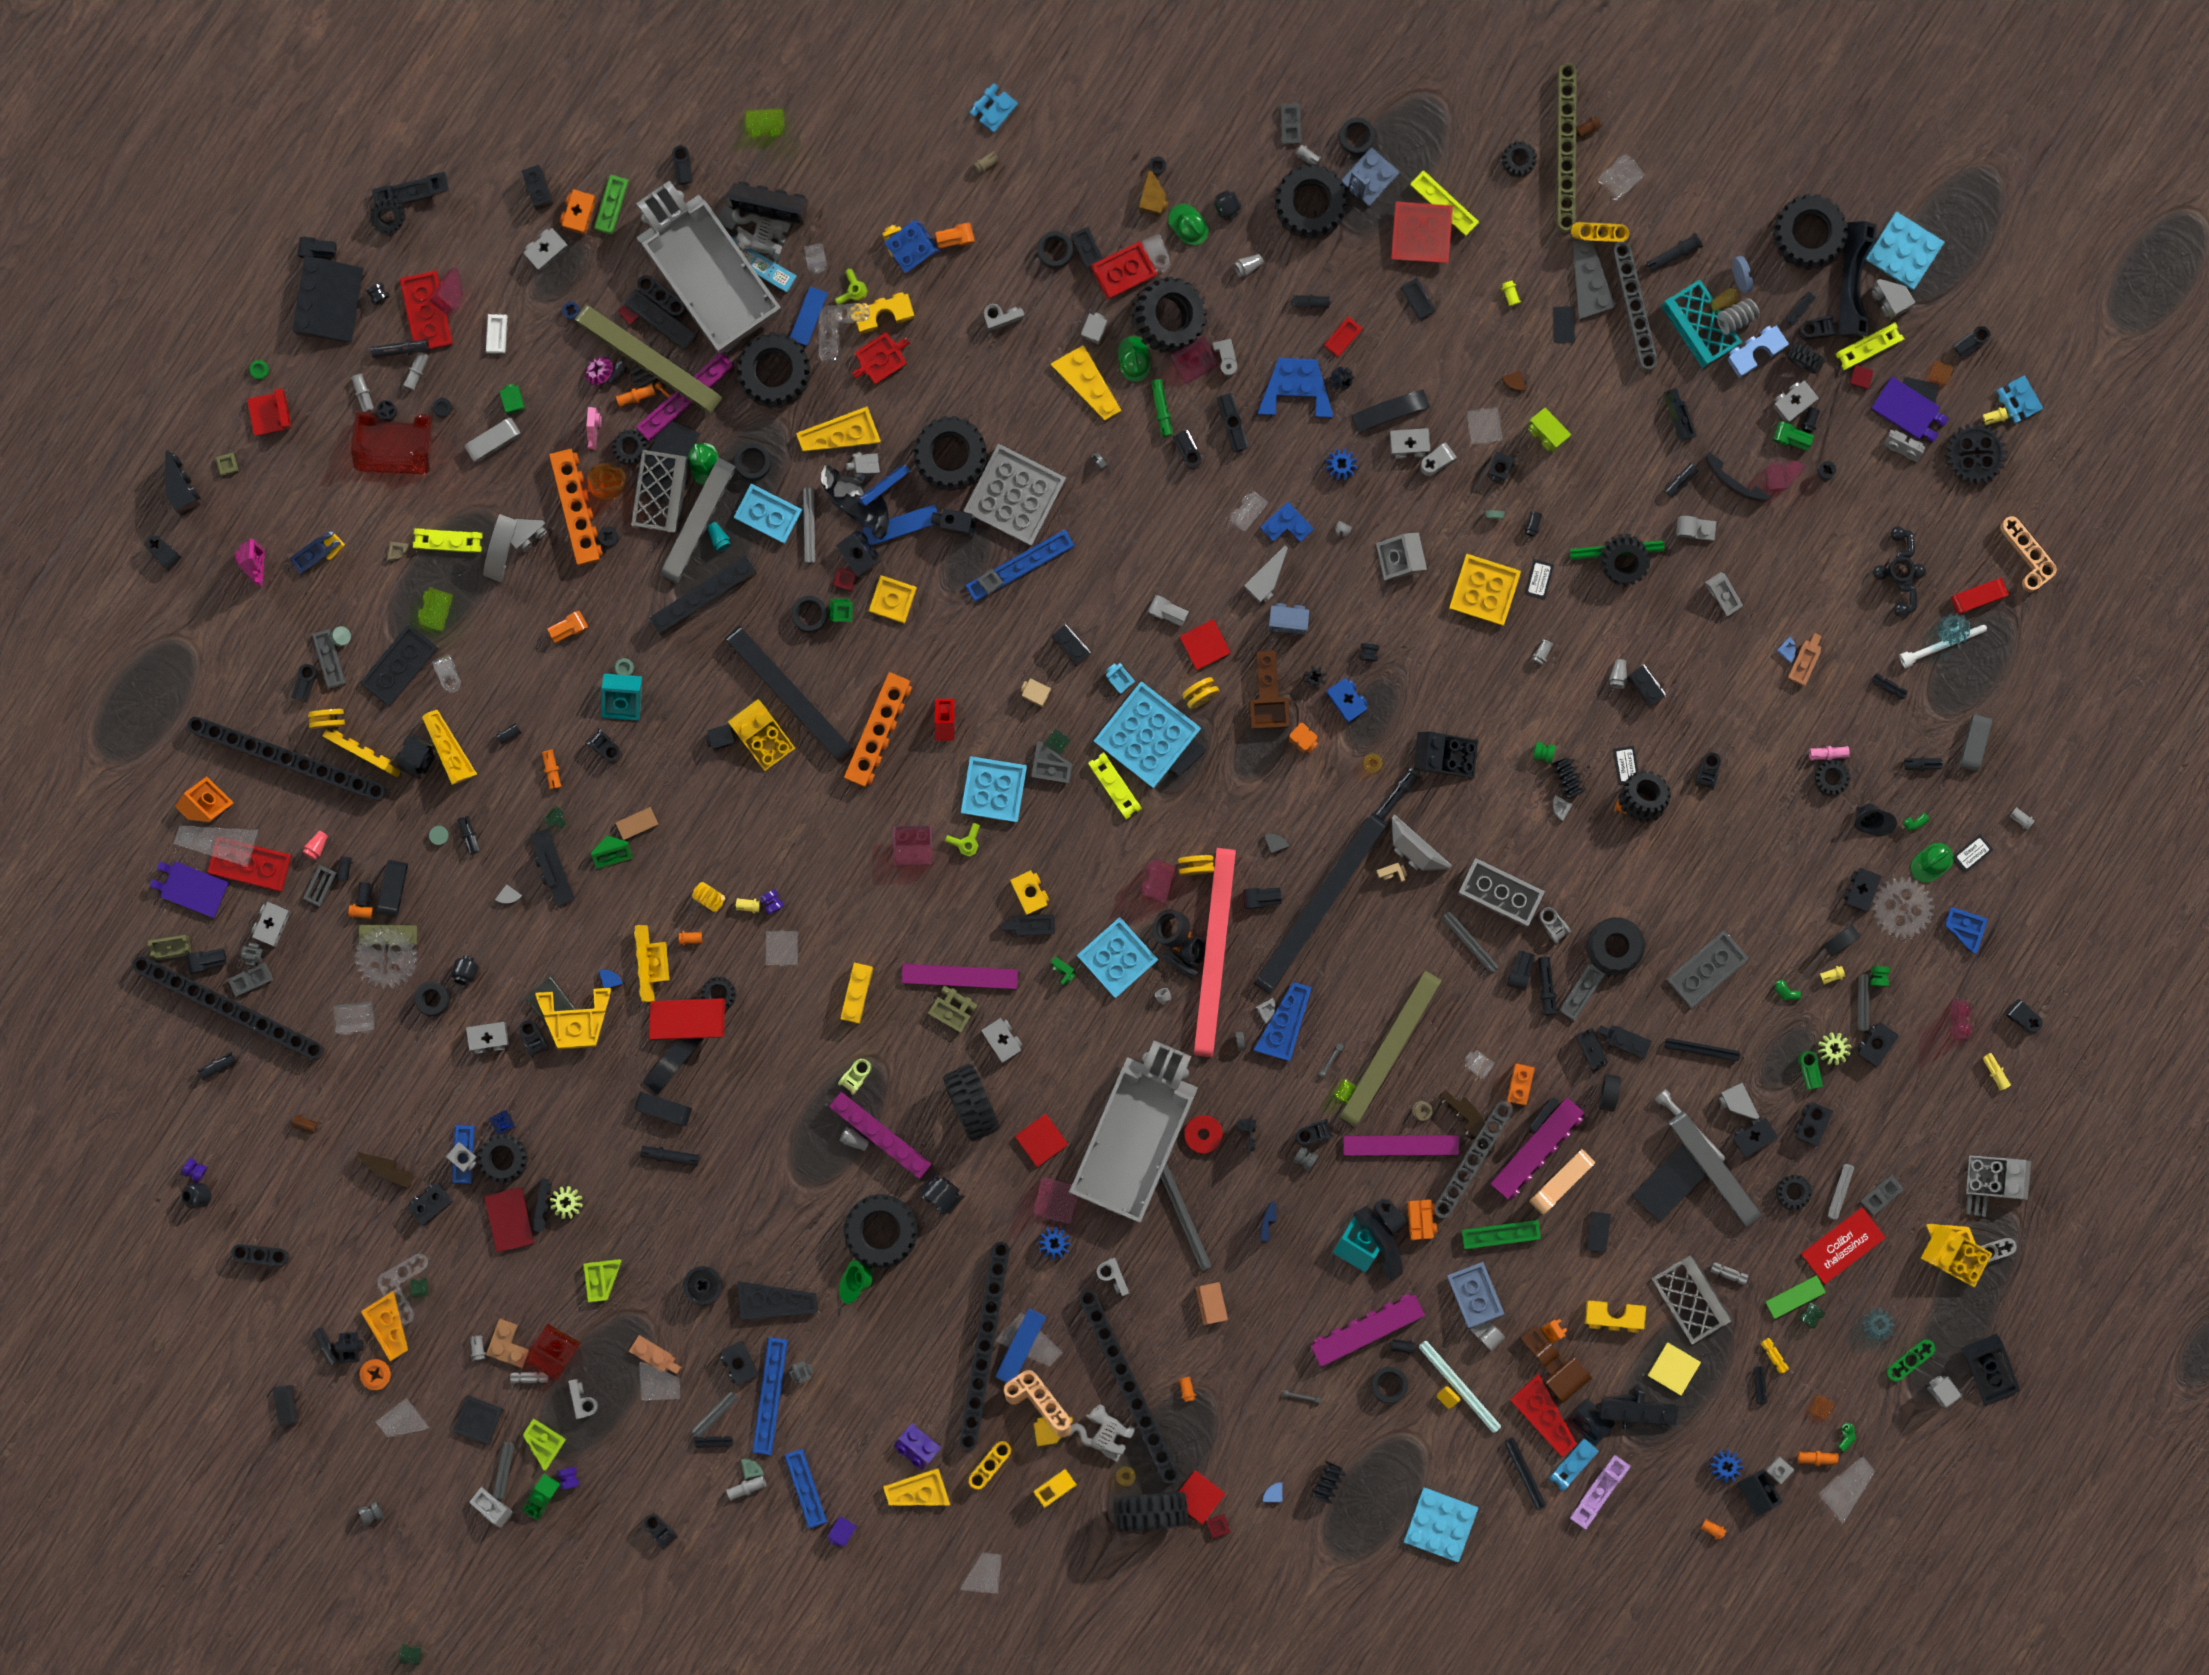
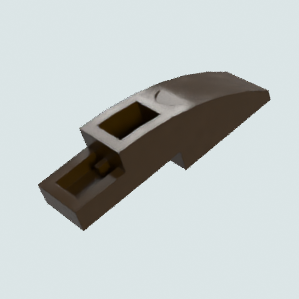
M1444 1090L1440 1095L1442 1098L1440 1102L1448 1109L1452 1107L1456 1111L1455 1115L1462 1122L1464 1120L1467 1121L1463 1127L1466 1130L1464 1134L1471 1140L1476 1139L1485 1125L1484 1119L1466 1097L1459 1102L1447 1090ZM1486 1139L1479 1140L1481 1147L1486 1148L1489 1146ZM1494 1144L1489 1150L1490 1153H1493L1495 1151Z

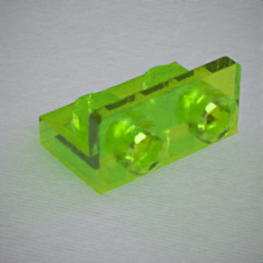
M783 108L745 111L747 135L760 137L762 134L769 133L770 136H778L785 132Z
M429 587L428 591L425 590L422 599L425 603L423 609H419L417 615L419 624L443 632L454 595Z

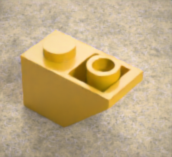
M1037 1418L1038 1422L1034 1423L1037 1446L1057 1443L1061 1437L1055 1434L1044 1418Z
M1064 1469L1033 1492L1045 1508L1073 1488L1076 1483L1067 1470Z

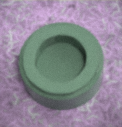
M1485 511L1486 518H1504L1505 511Z
M340 626L331 632L330 638L334 645L342 647L349 643L351 634L347 628Z
M619 659L615 664V672L617 675L631 676L634 672V665L629 659Z
M435 826L430 830L429 838L435 845H443L448 841L449 833L446 828Z

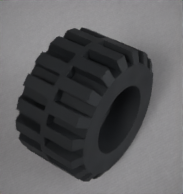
M1618 534V538L1613 536L1611 537V542L1606 541L1604 543L1606 547L1601 549L1600 563L1606 577L1608 576L1611 582L1614 581L1617 585L1622 583L1623 586H1628V583L1631 582V585H1634L1637 579L1639 582L1642 580V575L1646 576V569L1650 567V557L1646 547L1641 540L1639 541L1638 537L1634 536L1632 538L1630 534H1626V537H1623L1622 534ZM1623 552L1635 554V560L1630 566L1620 568L1614 565L1615 559L1619 554Z
M1642 770L1641 773L1638 771L1634 772L1633 775L1628 777L1619 794V805H1622L1621 810L1626 812L1628 818L1632 817V820L1635 822L1637 820L1640 823L1657 821L1663 815L1670 802L1671 792H1669V785H1666L1665 779L1662 780L1660 775L1657 774L1656 776L1652 771H1649V773H1646V770ZM1638 793L1648 795L1652 801L1642 799Z
M500 1134L492 1136L481 1145V1150L478 1152V1165H480L481 1172L495 1182L508 1183L514 1181L524 1173L523 1171L527 1167L528 1156L526 1148H524L522 1142L510 1135ZM500 1147L509 1148L514 1155L512 1166L506 1170H499L492 1163V1155Z

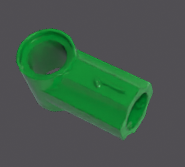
M1780 421L1773 441L1786 446L1791 445L1808 452L1814 436L1795 429L1791 424Z
M1811 1051L1802 1052L1798 1057V1062L1801 1066L1806 1090L1823 1086L1817 1055ZM1807 1054L1812 1056V1063L1810 1065L1804 1063V1057Z

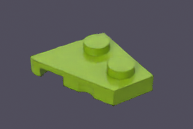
M621 1259L584 1264L588 1302L608 1300L621 1265Z
M536 1419L531 1421L523 1434L532 1452L541 1464L542 1469L546 1471L566 1439Z

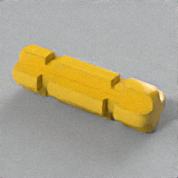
M1771 1339L1763 1340L1761 1342L1764 1350H1767L1766 1353L1773 1364L1777 1366L1778 1372L1783 1374L1789 1367L1783 1362V1358L1776 1347H1773Z

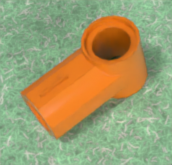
M971 223L959 224L952 229L935 232L939 249L975 243Z
M576 611L565 617V620L549 627L548 631L556 644L571 635L584 632L589 627L582 613Z

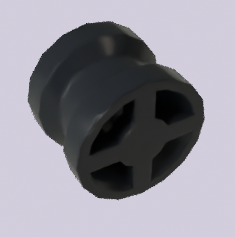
M378 283L366 290L367 294L372 298L371 302L373 305L380 304L390 297L388 292H385L383 283Z
M383 400L377 405V414L384 421H391L397 415V408L391 401Z
M604 527L599 532V540L603 546L610 548L618 543L619 536L614 528Z
M1361 643L1362 653L1359 655V659L1378 661L1377 651L1379 650V645Z

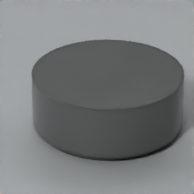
M1242 1031L1235 1032L1238 1051H1243L1246 1049L1244 1034Z

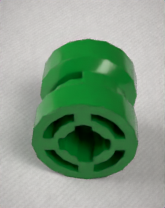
M1537 741L1533 760L1539 761L1544 759L1546 763L1552 764L1556 745L1549 744L1546 747L1543 742Z
M1871 966L1873 978L1870 980V986L1889 987L1890 980L1888 975L1890 974L1891 967Z

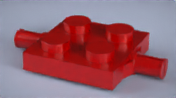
M885 332L854 352L861 365L860 368L851 372L854 378L857 379L866 373L876 385L906 366L907 362L902 356L901 349L909 345V341L905 337L896 344Z

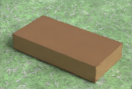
M651 807L616 822L623 840L659 825Z

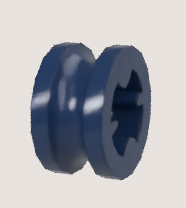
M567 302L563 306L562 311L567 319L574 320L580 313V308L575 302ZM574 306L576 313L574 315L572 313L571 316L568 315L566 309Z

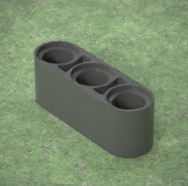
M1976 714L1972 715L1959 767L1976 772L1979 771L1992 724L1991 718Z

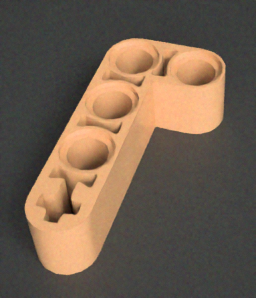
M2016 517L2006 518L2001 523V532L2033 570L2022 580V587L2027 592H2034L2056 574V565ZM2008 524H2014L2011 529H2007ZM2019 530L2020 532L2013 537V534ZM2018 537L2026 538L2027 544L2025 546L2020 545ZM2031 551L2038 553V560L2031 559ZM2043 566H2048L2051 569L2050 575H2045L2042 572ZM2028 578L2035 579V587H2030L2028 585Z
M1581 1149L1529 1202L1544 1215L1596 1162Z
M1024 1371L1005 1385L1004 1393L1008 1403L1018 1404L1028 1397L1057 1436L1066 1437L1071 1433L1069 1417L1033 1371ZM1027 1380L1034 1381L1032 1384H1025ZM1013 1390L1018 1392L1015 1395L1009 1394ZM1039 1394L1045 1395L1042 1399L1036 1398ZM1049 1409L1056 1410L1054 1413H1047Z

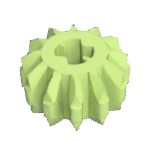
M1830 1033V1040L1827 1036H1823L1822 1038L1826 1043H1818L1819 1046L1824 1047L1818 1050V1053L1824 1052L1825 1055L1821 1057V1060H1825L1828 1057L1827 1064L1830 1065L1834 1059V1064L1839 1065V1059L1842 1062L1846 1061L1843 1055H1850L1845 1049L1850 1048L1851 1045L1844 1046L1848 1039L1840 1040V1033L1836 1035V1039L1834 1034ZM1834 1044H1836V1048L1839 1049V1051L1834 1052L1833 1054L1832 1049H1830V1046H1834Z
M570 1186L567 1187L566 1193L564 1188L560 1187L561 1194L556 1191L553 1192L557 1199L550 1198L551 1202H556V1205H552L550 1208H558L555 1212L556 1216L562 1211V1219L566 1218L567 1212L569 1218H573L572 1211L576 1214L580 1213L576 1206H583V1204L577 1203L578 1200L582 1199V1196L574 1197L578 1193L576 1189L570 1194ZM566 1197H569L568 1201H571V1205H567L564 1208V1204H561V1202L566 1200Z

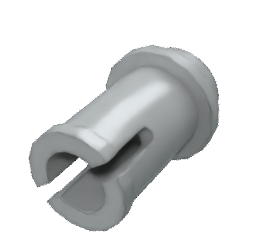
M1303 145L1295 153L1298 159L1301 158L1310 165L1316 164L1310 158L1317 162L1320 157L1308 150L1307 146L1304 147Z
M1542 639L1536 654H1533V661L1540 665L1547 662L1546 657L1553 644Z
M2018 807L2009 816L2022 825V829L2028 830L2035 822L2032 816H2027Z
M482 1336L470 1337L473 1361L485 1359L484 1355L486 1353H484Z

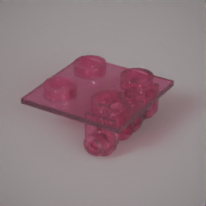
M1957 999L1952 1001V1005H1950L1951 1015H1956L1951 1016V1019H1957V1022H1951V1024H1957V1026H1951V1035L1954 1037V1040L1969 1039V1035L1972 1033L1968 1017L1971 1015V1007L1968 1001Z

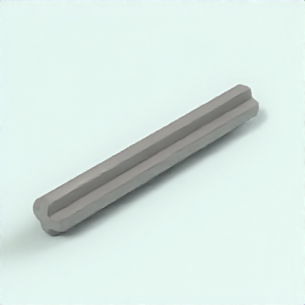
M811 487L804 488V552L806 563L815 562L814 489Z

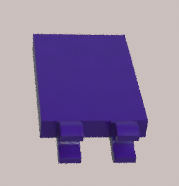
M1893 376L1871 408L1918 440L1921 436H1924L1931 442H1934L1939 434L1927 428L1931 421L1934 420L1944 427L1949 420L1945 415L1938 413L1940 409L1938 405Z
M159 861L157 869L169 873L166 884L152 879L150 887L162 891L160 897L215 918L229 882L176 861L173 866Z

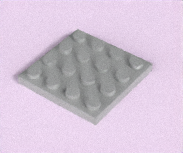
M998 444L963 512L971 513L978 520L1032 546L1066 477Z

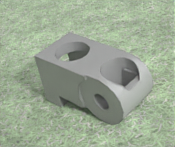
M1231 339L1212 343L1213 352L1219 351L1221 373L1224 376L1234 375L1237 370V362Z

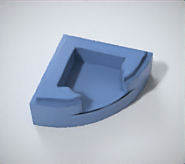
M1791 637L1777 650L1790 664L1796 655L1795 643Z
M1282 1482L1275 1483L1266 1490L1263 1502H1282Z

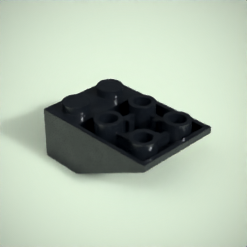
M166 450V495L174 510L182 516L200 506L201 504L198 500L201 497L196 488L194 489L193 486H190L189 483L192 480L184 469L181 470L180 467L183 464L175 453L172 454L169 450Z
M1430 731L1418 732L1413 770L1474 778L1478 740Z

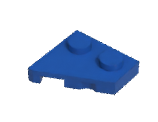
M1950 907L1945 927L1973 954H1977L1988 919Z

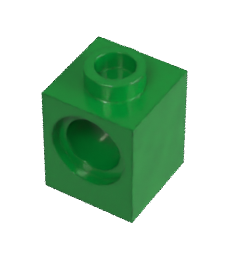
M506 385L503 387V390H500L507 415L526 410L518 385Z
M829 599L828 617L833 622H852L853 603L849 599Z

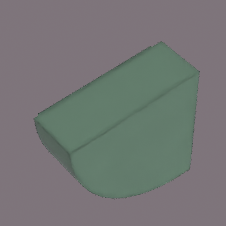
M741 1459L745 1479L764 1475L758 1463L749 1459Z

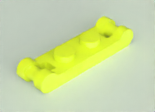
M1893 323L1837 352L1835 355L1837 359L1840 358L1843 370L1845 371L1903 341L1902 334L1900 335L1897 330V324ZM1891 333L1893 339L1889 340L1886 334ZM1852 353L1854 359L1849 361L1847 354Z
M414 529V535L416 536L413 548L481 553L480 539H482L483 533ZM423 536H429L428 543H423ZM468 539H473L471 546L467 545Z
M1104 752L1095 761L1091 760L1088 762L1126 820L1135 811L1139 812L1142 810ZM1105 764L1107 768L1101 772L1098 767ZM1129 800L1132 805L1125 808L1123 804Z

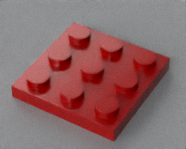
M1396 202L1391 259L1449 263L1453 206Z

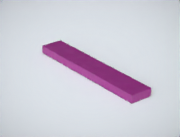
M718 354L693 377L711 388L734 368V365L723 354ZM675 392L639 423L636 429L650 442L693 403L678 392Z
M903 964L902 983L1017 989L1018 970L917 964Z
M1343 1136V1156L1459 1155V1136Z

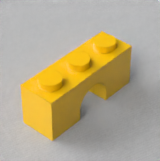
M903 292L893 295V298L888 300L885 298L877 299L874 301V304L868 306L867 303L860 304L853 310L860 335L878 330L876 320L882 312L893 314L897 324L915 319L908 294L904 295Z
M854 963L841 1020L857 1024L861 1023L873 967Z
M1587 1301L1585 1324H1589V1328L1601 1329V1325L1609 1326L1608 1330L1620 1331V1327L1628 1328V1332L1639 1333V1329H1644L1646 1306L1625 1304L1624 1314L1620 1318L1614 1319L1607 1312L1608 1302Z

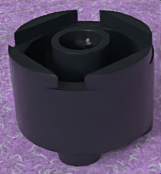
M408 735L403 742L404 747L402 751L398 752L394 762L397 763L399 770L417 779H421L420 775L422 773L426 774L433 763L435 755L432 752L433 749L436 750V747L433 743L417 735Z
M935 1172L922 1187V1194L920 1196L928 1203L932 1201L937 1205L935 1209L942 1215L946 1213L951 1214L965 1195H959L960 1189L944 1176L942 1178L937 1177L939 1173Z
M706 1266L695 1267L684 1278V1293L695 1304H711L722 1293V1278L713 1268ZM700 1281H707V1290H699Z

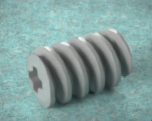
M1746 298L1743 302L1740 301L1737 305L1719 312L1717 321L1721 331L1728 335L1730 331L1734 332L1736 328H1742V324L1746 326L1748 322H1754L1755 318L1759 319L1760 313L1756 303Z

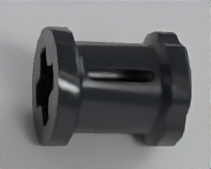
M1830 461L1823 462L1817 469L1818 477L1821 480H1830L1836 473L1834 463ZM1824 468H1830L1829 473L1824 474Z

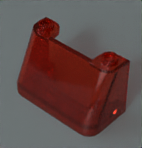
M356 412L351 446L354 468L360 472L427 474L430 471L432 415L420 414L414 418L413 423L376 422L375 416L370 412Z

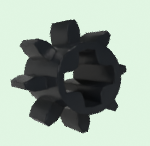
M1340 366L1332 371V377L1329 378L1335 389L1340 387L1344 390L1352 385L1354 376L1348 367L1343 369Z
M1311 666V672L1305 671V675L1308 678L1304 679V682L1310 683L1309 689L1312 686H1316L1319 690L1320 683L1326 684V681L1322 679L1327 676V673H1321L1322 667L1315 670ZM1313 673H1315L1316 676L1320 675L1318 682H1315V680L1310 679Z

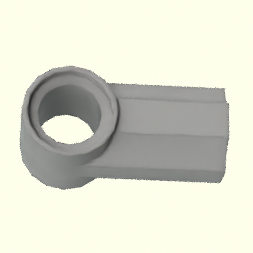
M1155 595L1148 613L1156 618L1166 619L1182 627L1189 611L1171 604L1169 600L1161 596Z

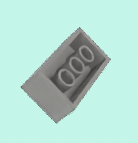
M1475 858L1458 895L1524 927H1528L1545 891Z

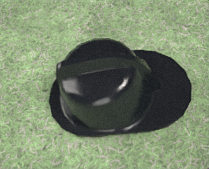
M1866 804L1856 808L1857 813L1854 826L1858 831L1874 836H1885L1891 833L1897 826L1895 816L1882 811L1875 804Z

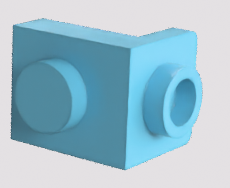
M1114 663L1106 670L1108 672L1106 678L1120 694L1135 683V680L1123 668L1121 663L1118 665Z

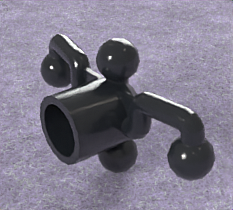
M1897 526L1892 528L1891 538L1895 541H1901L1904 537H1907L1908 550L1899 551L1896 554V559L1890 563L1888 568L1883 565L1874 567L1873 576L1878 580L1885 579L1888 576L1892 582L1897 584V588L1900 591L1909 592L1910 606L1899 602L1895 604L1893 609L1896 616L1904 617L1917 609V589L1912 585V576L1917 579L1923 578L1926 574V568L1922 564L1914 565L1911 560L1915 553L1914 534L1910 530H1904L1902 527ZM1896 564H1902L1907 568L1905 578H1899L1895 575L1893 567Z

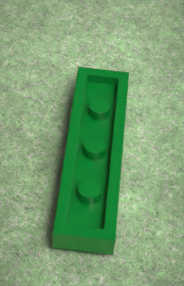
M1539 1220L1462 1230L1464 1249L1541 1239Z

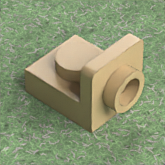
M1399 862L1376 871L1378 878L1383 877L1384 880L1395 877V872H1397L1400 882H1404V877L1407 876L1404 866H1400Z

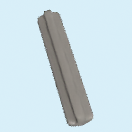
M1845 1164L1843 1166L1827 1215L1830 1219L1837 1220L1854 1171L1852 1165Z

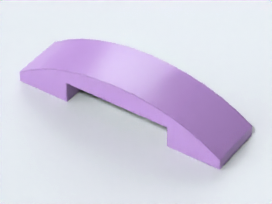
M1614 1455L1585 1494L1570 1519L1587 1529L1601 1506L1631 1466Z

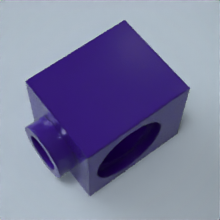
M840 1516L828 1535L831 1538L829 1542L837 1547H840V1545L844 1547L857 1526Z

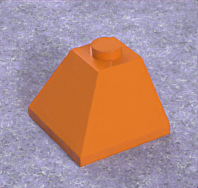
M206 776L186 791L175 807L188 820L210 822L232 806L234 802Z

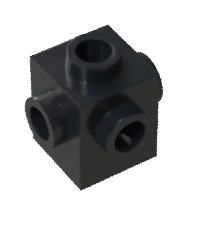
M358 1332L339 1333V1340L335 1342L336 1353H339L340 1363L360 1362V1351H364L363 1339H359Z

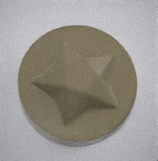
M1418 1101L1412 1108V1114L1416 1119L1426 1121L1432 1115V1107L1425 1101Z

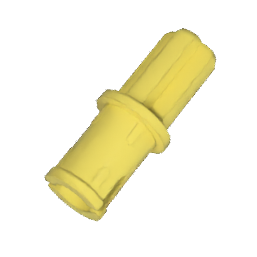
M1993 1054L1985 1055L1983 1060L1991 1072L1990 1077H1993L1999 1090L2002 1091L2011 1086L2003 1072V1067H1999Z

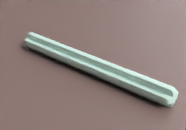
M1427 1341L1422 1342L1419 1345V1349L1493 1433L1497 1432L1501 1425Z

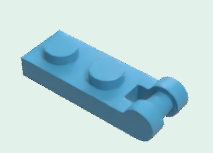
M1583 1438L1548 1479L1551 1482L1557 1483L1559 1485L1558 1488L1564 1491L1599 1451ZM1562 1472L1568 1475L1565 1480L1559 1476Z

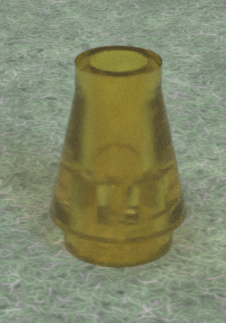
M1726 288L1714 300L1710 301V305L1714 311L1736 305L1740 298L1734 288Z

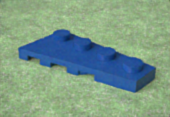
M1295 982L1292 983L1253 1051L1287 1061L1291 1060L1312 987Z

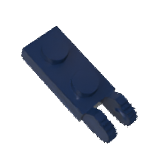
M332 530L316 538L289 558L299 574L307 571L341 544L337 540L328 547L325 545L324 541L331 538L334 534Z

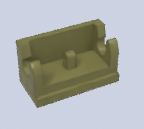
M187 935L148 941V946L151 949L150 957L153 961L183 957L191 953L190 940Z

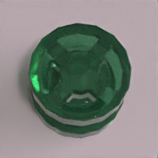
M427 1277L421 1280L411 1279L412 1298H417L418 1295L427 1297L429 1295Z

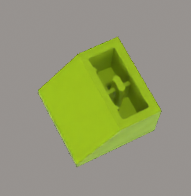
M1546 408L1531 418L1527 425L1529 433L1535 438L1538 436L1542 441L1541 445L1548 452L1551 450L1554 453L1571 437L1567 429Z

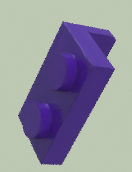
M912 1423L893 1445L899 1454L908 1458L915 1467L921 1470L925 1469L941 1449L939 1445Z

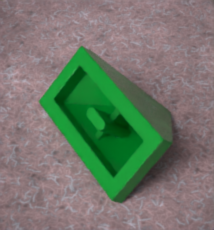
M606 836L591 852L596 869L633 859L628 842Z

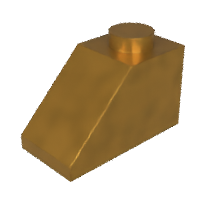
M1149 171L1139 211L1161 216L1162 211L1166 212L1169 201L1165 200L1166 194L1154 173Z

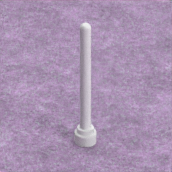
M1980 625L1917 652H1904L1899 655L1901 663L1905 669L1911 667L1916 660L1986 632L1987 627Z

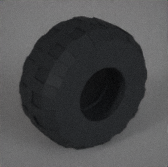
M1613 917L1599 922L1592 929L1587 941V951L1590 960L1600 971L1610 975H1621L1630 972L1641 962L1645 951V940L1641 930L1633 922L1624 918ZM1620 935L1627 943L1625 955L1616 958L1607 953L1605 941L1609 936Z

